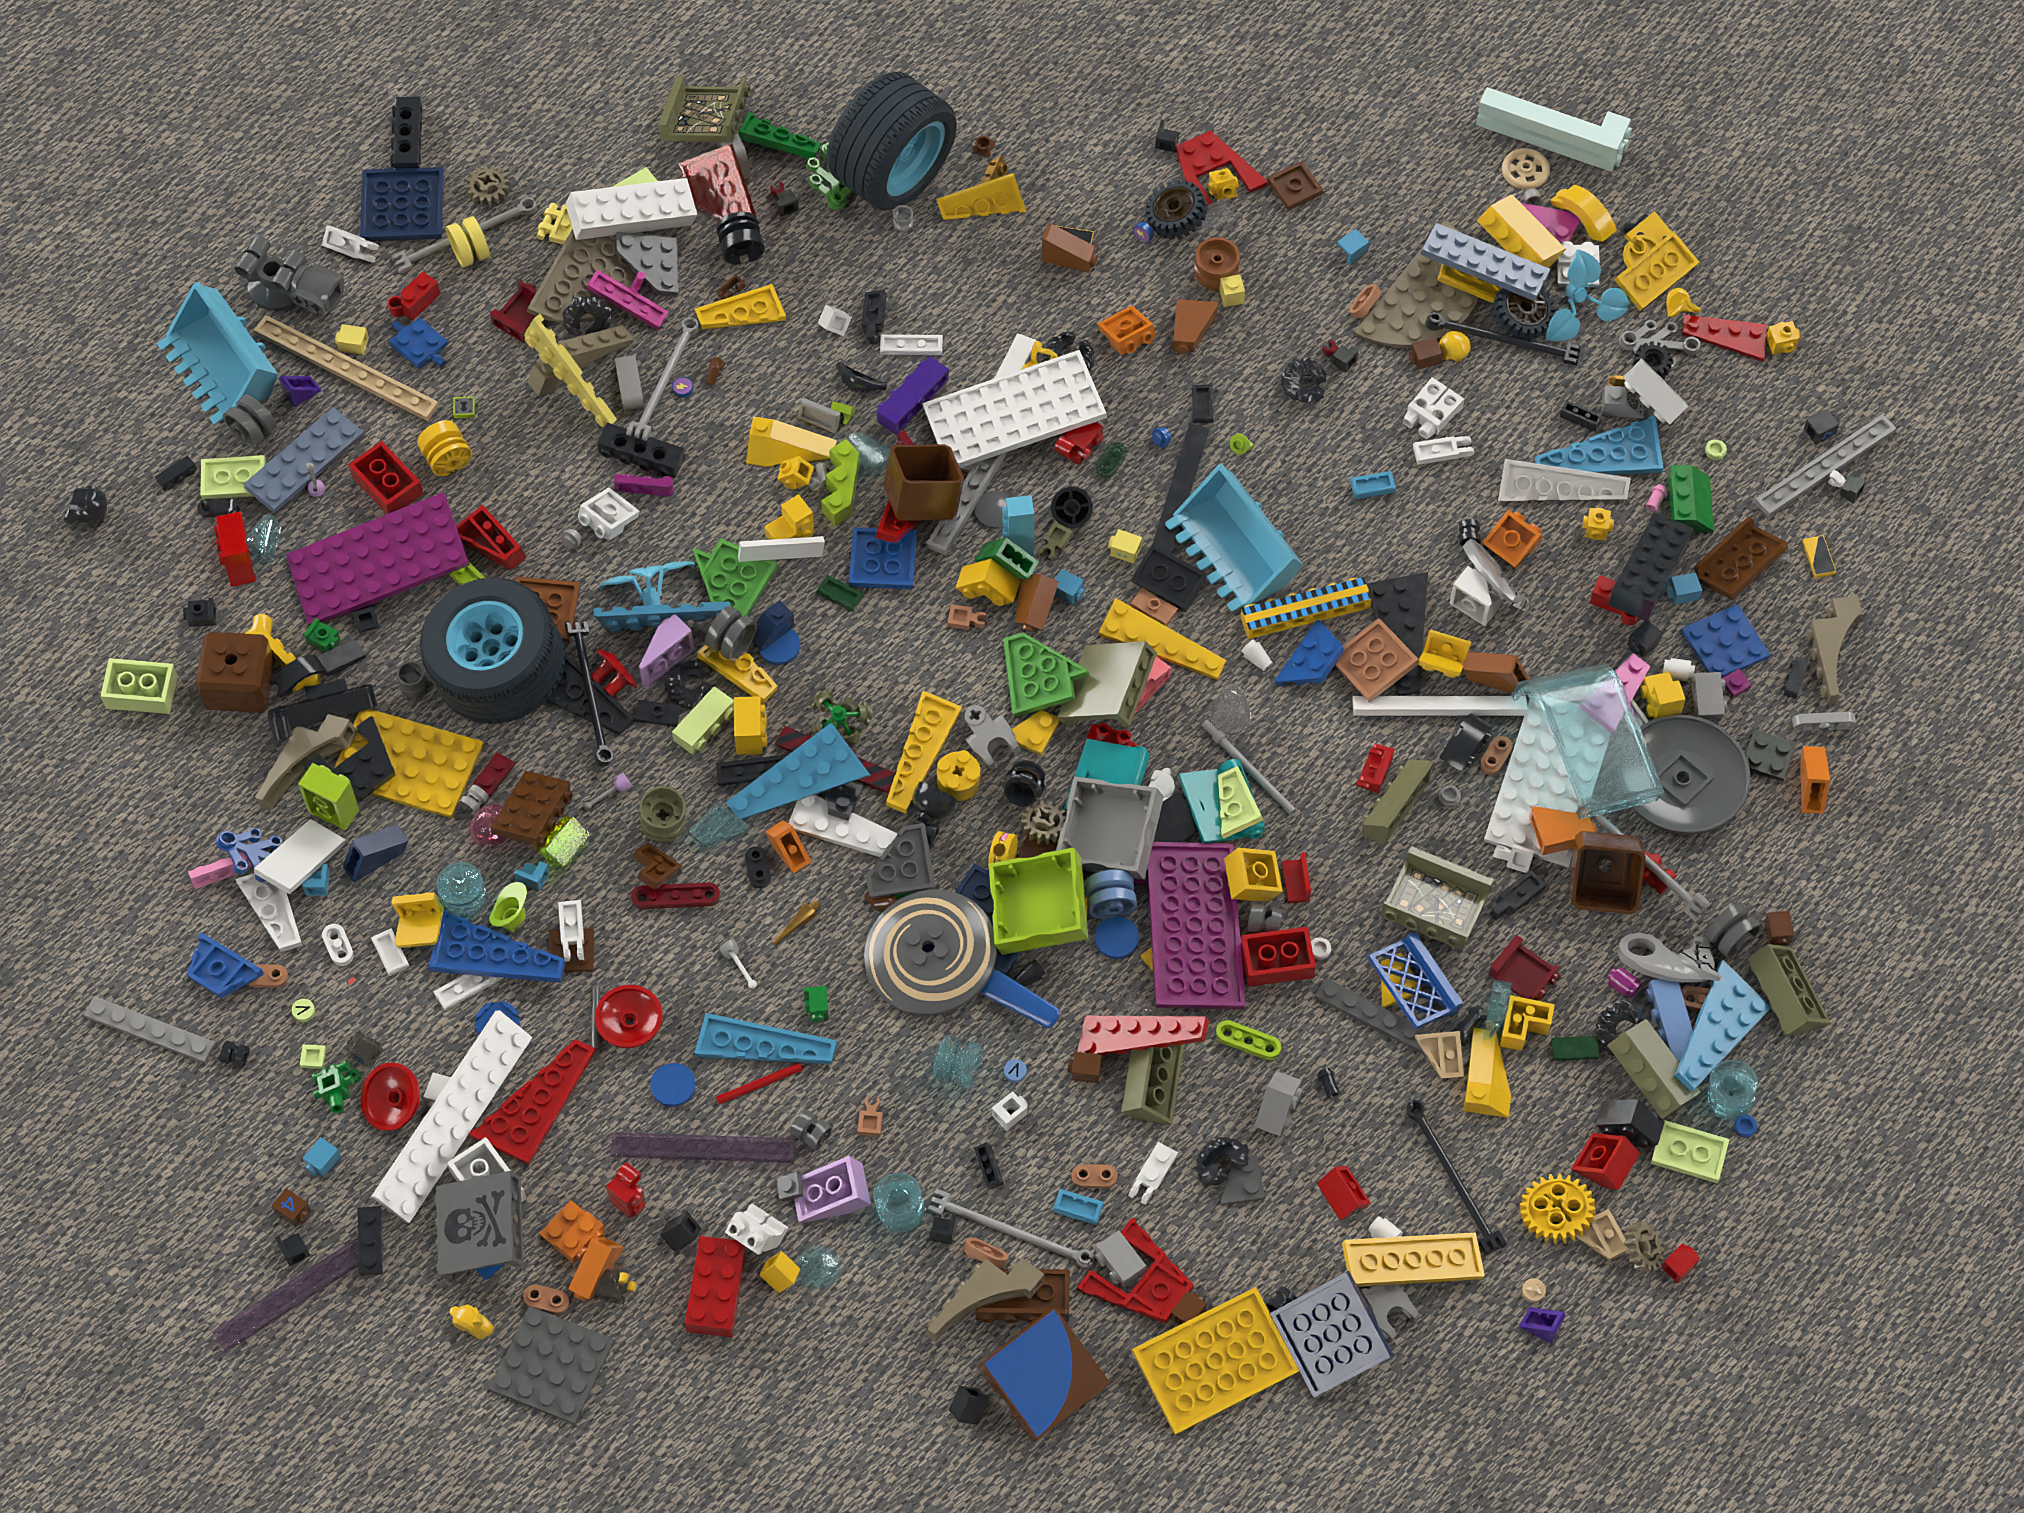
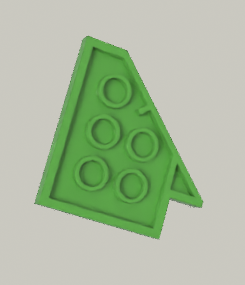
M721 538L711 555L694 548V557L710 602H729L732 607L741 612L742 616H749L774 574L777 562L772 560L739 562V546Z
M1023 632L1003 638L1012 714L1015 717L1075 700L1073 680L1089 676L1090 672Z

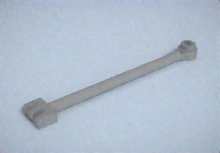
M526 197L521 200L516 208L484 221L479 226L484 231L520 214L521 216L524 214L532 215L537 210L536 202L533 198ZM446 238L406 256L403 250L392 255L391 259L395 262L394 265L398 268L399 274L413 269L411 263L449 247L451 244L449 239Z
M692 317L683 320V333L639 423L631 421L626 435L632 436L635 430V438L639 439L643 433L642 440H648L652 432L651 426L647 425L689 338L699 330L698 321L695 318L693 328H689L692 324Z
M1587 798L1580 801L1581 803L1577 807L1580 814L1589 815L1590 818H1593L1610 834L1624 835L1599 812L1600 810L1597 809V804L1593 799ZM1645 854V866L1687 903L1683 911L1692 919L1697 920L1699 918L1698 913L1701 914L1704 911L1703 907H1707L1709 901L1700 893L1692 897Z
M936 1189L934 1195L942 1197V1199L932 1197L931 1203L938 1205V1208L929 1205L927 1211L941 1216L944 1210L1070 1258L1076 1261L1077 1265L1082 1269H1088L1093 1265L1094 1255L1090 1250L1075 1251L948 1202L951 1194ZM1088 1255L1090 1259L1084 1261L1081 1259V1256Z

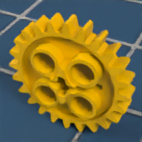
M1549 1174V1180L1546 1181L1543 1177H1540V1184L1533 1181V1189L1526 1188L1527 1195H1522L1523 1202L1520 1203L1521 1219H1523L1524 1227L1529 1226V1233L1536 1231L1537 1239L1543 1235L1546 1243L1550 1238H1553L1554 1244H1557L1558 1239H1562L1563 1243L1566 1244L1567 1237L1575 1241V1234L1583 1236V1229L1589 1230V1223L1594 1222L1593 1215L1596 1214L1594 1207L1595 1199H1592V1192L1587 1191L1586 1184L1579 1186V1179L1571 1182V1175H1568L1564 1180L1561 1174L1558 1175L1557 1179H1554L1552 1174ZM1560 1192V1193H1562L1563 1195H1561V1196H1556V1195H1554V1194ZM1537 1206H1545L1546 1208H1544V1209H1538V1208H1536V1207H1537ZM1576 1208V1209H1579V1210H1577V1211H1571L1570 1209ZM1556 1221L1561 1222L1560 1224H1553Z

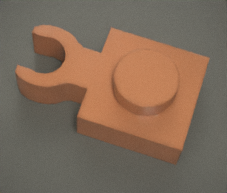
M951 604L948 627L969 630L970 625H974L977 628H985V622H979L978 620L986 619V613H972V607Z
M869 1096L865 1098L867 1111L860 1110L857 1133L858 1135L880 1137L883 1112H876L880 1107V1098L877 1097L876 1104L870 1105Z

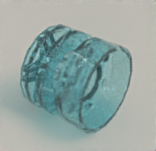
M457 862L448 865L440 872L437 877L436 887L445 911L450 912L452 916L465 919L474 917L482 911L486 904L487 893L481 872L475 866L469 863Z
M945 1035L935 1056L934 1080L940 1082L945 1073V1083L949 1084L953 1076L956 1075L958 1087L972 1090L976 1079L972 1078L974 1070L979 1071L984 1044L968 1041L963 1050L960 1049L961 1038L956 1037L951 1047L952 1036Z
M1727 1060L1716 1065L1710 1074L1707 1090L1709 1109L1716 1116L1725 1120H1736L1748 1115L1754 1106L1758 1078L1755 1071L1748 1064L1739 1060Z
M893 1173L886 1175L877 1183L874 1188L873 1199L879 1221L882 1225L892 1232L899 1233L911 1231L917 1227L925 1213V1205L918 1182L905 1173ZM899 1204H903L902 1209H898Z

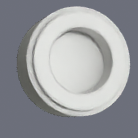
M1324 938L1313 939L1311 945L1314 959L1324 960L1328 958L1331 953L1329 941Z

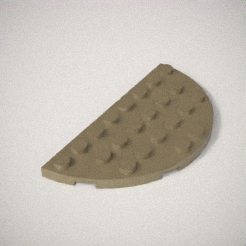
M598 182L595 189L608 187L602 184L601 182ZM572 228L526 312L535 316L541 314L546 320L564 323L563 309L565 306L572 304L575 297L579 299L581 296L599 297L605 301L608 308H611V312L618 308L586 289L597 269L628 288L632 286L637 275L630 269L631 266L624 259H620L615 254V235L576 240ZM585 314L581 317L580 322L594 320L595 318L592 314Z
M1445 220L1441 224L1445 227L1458 231L1455 227H1453ZM1421 249L1354 331V335L1370 343L1392 346L1393 348H1411L1412 343L1436 337L1438 341L1447 332L1453 330L1445 328L1437 331L1429 330L1425 325L1427 316L1430 313L1438 312L1447 321L1464 324L1473 313L1479 297L1437 281L1442 263L1422 256Z

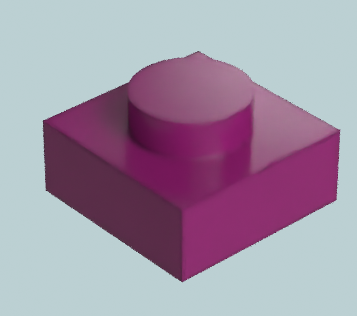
M1740 669L1721 678L1725 680V688L1732 697L1741 694L1752 686Z

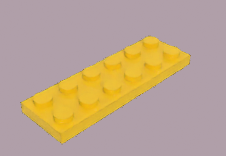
M1476 1233L1344 1240L1342 1243L1347 1271H1350L1358 1287L1479 1280L1485 1276Z

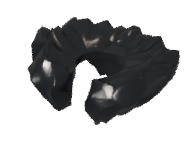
M581 296L579 299L575 297L572 304L565 306L563 309L564 325L566 330L573 336L581 333L580 319L585 314H592L595 318L594 324L585 331V335L606 330L610 327L609 323L612 320L611 308H608L605 301L599 297Z
M1071 331L1061 332L1060 335L1053 337L1046 343L1047 347L1045 349L1052 350L1058 357L1065 354L1062 353V350L1074 343L1076 335ZM1083 340L1079 343L1078 350H1080L1089 371L1094 365V351L1090 342ZM1043 354L1044 360H1050L1051 355Z
M1305 357L1301 360L1293 359V363H1289L1284 373H1281L1283 391L1294 401L1300 400L1307 403L1320 401L1324 398L1325 390L1319 386L1304 388L1300 385L1299 380L1303 376H1310L1317 380V385L1326 381L1325 370L1311 357Z
M687 660L671 667L664 679L665 691L668 693L671 701L676 702V705L694 709L711 690V684L701 681V685L697 688L687 689L683 682L688 676H697L704 679L710 675V666L705 662Z
M1619 1001L1614 1005L1607 1006L1606 1011L1600 1013L1601 1016L1598 1017V1022L1595 1024L1597 1028L1595 1030L1597 1033L1596 1038L1603 1046L1602 1049L1608 1052V1055L1615 1056L1607 1045L1619 1037L1616 1033V1026L1619 1022L1625 1020L1637 1025L1644 1021L1642 1011L1630 1001Z
M1218 1137L1216 1140H1211L1204 1145L1196 1159V1171L1201 1183L1205 1186H1217L1228 1181L1227 1171L1224 1168L1218 1170L1215 1167L1217 1159L1221 1156L1231 1157L1232 1167L1240 1171L1244 1166L1248 1165V1146L1240 1143L1237 1139H1230L1228 1137Z

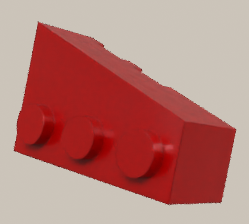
M483 504L456 525L463 545L509 570H512L527 557L521 546Z
M241 511L217 516V525L213 527L218 552H221L218 553L220 565H225L231 587L256 582Z

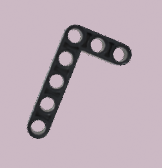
M366 684L270 709L268 711V721L273 739L281 740L291 737L296 726L302 727L324 721L328 714L340 717L374 708L378 704L373 685Z

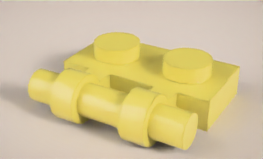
M551 203L544 212L543 222L539 223L536 237L544 240L545 235L550 234L549 240L551 242L563 245L572 230L571 221L566 205L563 204L559 211L557 210L558 205ZM556 219L555 224L551 225L552 220Z

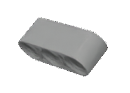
M635 355L615 358L623 410L644 408Z

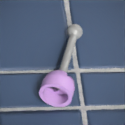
M307 463L306 469L309 471L312 479L308 484L309 494L319 497L325 492L324 483L316 480L313 471L314 464Z
M622 772L614 779L612 788L591 802H585L583 804L584 810H591L594 804L615 790L624 792L630 789L632 785L626 775Z

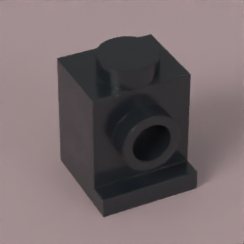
M213 598L188 601V607L183 608L184 620L188 621L190 627L216 625V605Z

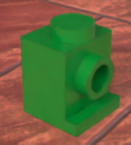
M317 618L314 619L304 633L306 643L323 652L338 647L340 643L338 630L320 622Z
M826 986L805 987L806 1013H810L812 1022H823L824 1019L829 1018Z

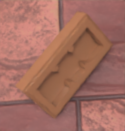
M1141 588L1130 603L1131 607L1165 626L1169 624L1178 612L1177 607L1144 588Z

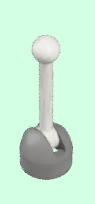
M734 939L725 942L719 948L720 952L725 958L734 959L747 979L748 987L754 989L757 983L751 979L738 959L739 947Z

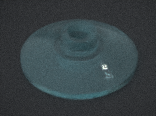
M824 1246L806 1248L798 1255L795 1264L800 1268L797 1276L798 1281L810 1289L819 1290L829 1287L837 1280L840 1273L838 1256L834 1251ZM815 1262H820L821 1266L819 1268L813 1267V1264Z

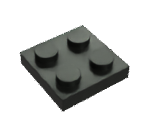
M1754 729L1745 755L1750 771L1783 782L1796 742Z

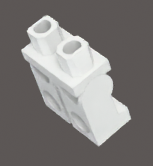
M1432 377L1408 405L1403 424L1413 428L1417 422L1420 423L1422 426L1419 429V434L1425 439L1430 438L1433 434L1438 435L1456 413L1458 414L1463 409L1464 398L1451 389L1447 391L1445 385Z
M751 1204L747 1211L734 1214L725 1233L759 1255L762 1251L778 1247L789 1227L774 1217H769L768 1213Z

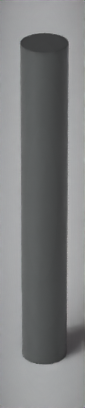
M592 986L591 1047L595 1048V1050H600V1034L595 1024V1010L600 1001V986Z

